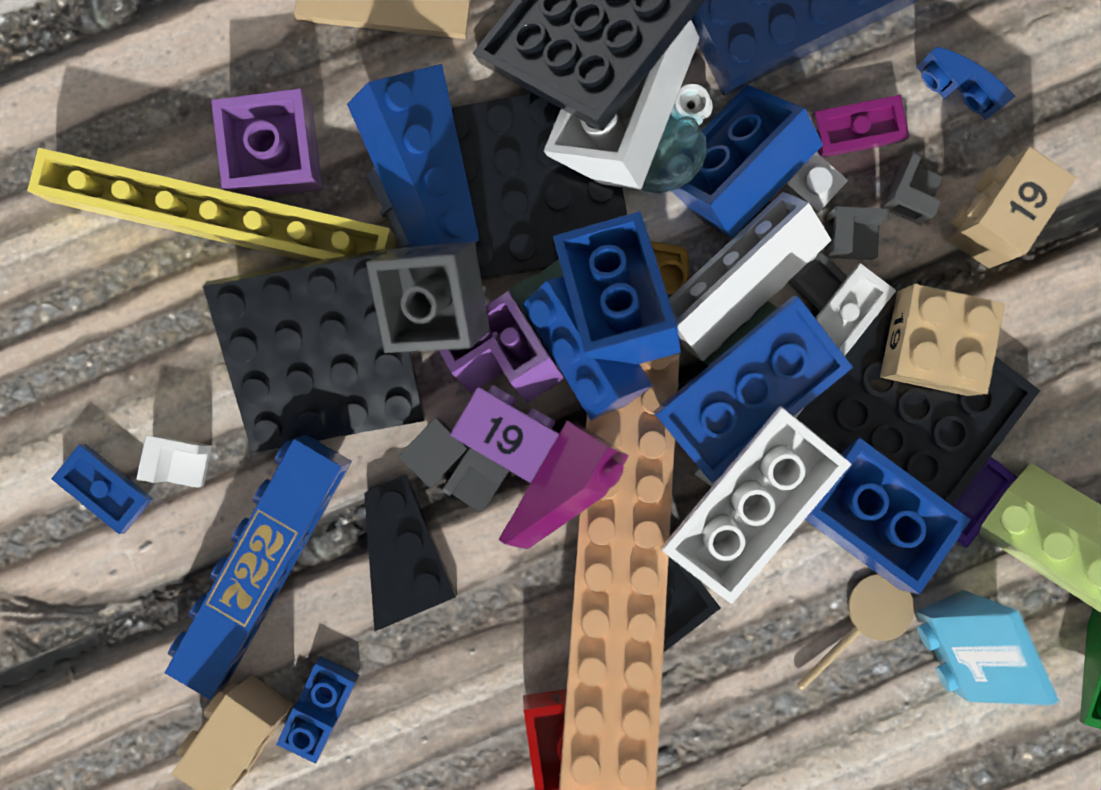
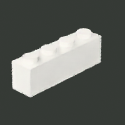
M782 192L669 298L678 327L680 345L701 361H704L711 353L718 350L730 335L743 323L750 320L763 304L775 293L783 289L796 273L807 263L811 262L832 241L809 202Z

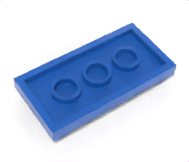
M792 296L654 410L653 413L707 479L713 483L726 471L779 406L792 416L796 415L851 370L853 366L801 299Z

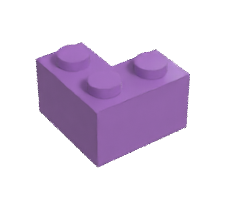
M509 291L486 305L490 331L471 348L439 350L451 373L470 394L475 392L478 387H483L505 373L509 382L526 403H529L565 380Z

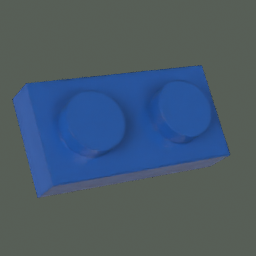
M79 444L51 478L118 534L126 533L153 500L150 495L87 444Z

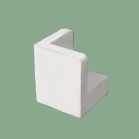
M146 435L136 480L152 483L171 482L196 488L202 487L205 483L212 445L162 435Z

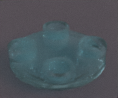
M669 116L641 188L642 191L652 193L673 191L690 182L699 172L707 155L706 137L696 119L691 116Z

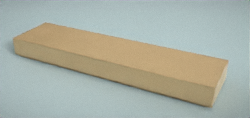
M296 0L294 16L297 21L467 40L471 0Z

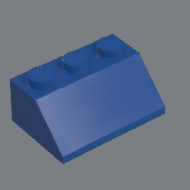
M746 85L658 175V178L705 224L732 239L823 146V143L804 107Z
M641 211L553 236L586 357L637 365L681 352L678 327Z
M857 438L840 454L851 463L850 467L804 520L899 590L920 594L971 519L861 438Z

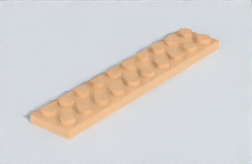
M680 353L641 363L640 366L652 383V386L627 406L594 420H590L588 415L586 417V429L620 449L629 457L623 465V474L618 483L610 488L603 498L579 514L559 790H656L668 555L661 550V547L670 537L675 439L655 416L653 411L678 391Z

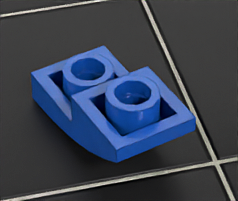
M936 47L916 67L921 72L923 82L930 90L938 92L945 99L954 90L958 89L963 95L966 106L974 113L980 114L984 120L991 117L1016 97L1005 84L985 68L965 56L941 47Z
M320 656L310 673L299 700L291 710L276 745L316 764L360 675Z

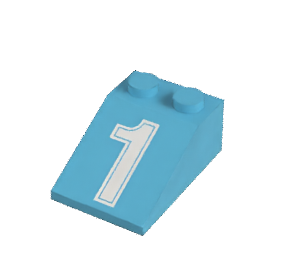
M962 590L916 611L921 625L917 626L919 636L929 651L933 650L940 665L935 667V670L946 691H952L968 702L1053 705L1060 702L1018 610Z

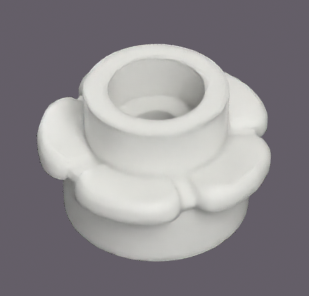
M698 84L681 86L671 115L676 121L684 122V125L687 127H696L702 124L704 118L710 116L713 107L712 100L706 89ZM687 103H694L695 108H687Z

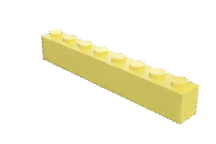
M39 147L27 190L51 203L306 262L387 248V250L395 249L397 237L390 228Z

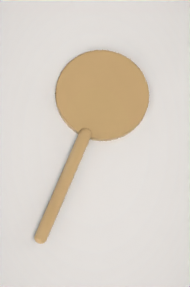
M879 574L870 575L860 580L852 589L848 601L849 616L854 627L798 682V688L804 690L860 633L878 641H888L902 635L910 626L914 616V602L911 593L899 590Z

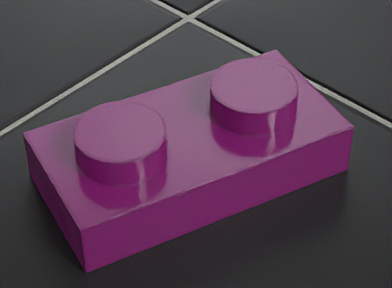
M901 95L815 111L811 116L812 123L823 143V146L818 150V154L823 158L901 143L910 137Z

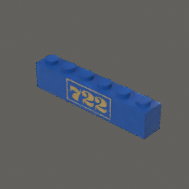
M308 435L295 438L293 441L287 440L280 448L274 460V463L278 465L275 474L271 480L266 479L256 491L253 497V502L257 504L250 519L245 517L235 529L231 541L236 543L229 557L223 556L214 567L210 575V579L215 581L208 595L202 594L195 602L189 613V617L193 619V622L187 632L182 631L177 636L168 651V655L173 658L164 673L209 700H212L228 685L352 463L350 459Z

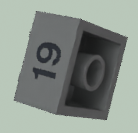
M475 241L389 249L386 251V254H380L366 262L385 353L471 348L490 331Z

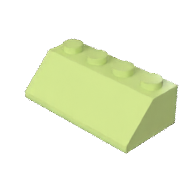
M1030 463L1007 489L981 525L980 535L1101 612V504Z

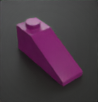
M567 421L498 540L504 545L523 549L531 548L603 498L609 489L620 480L624 470L623 465L629 455L590 430Z

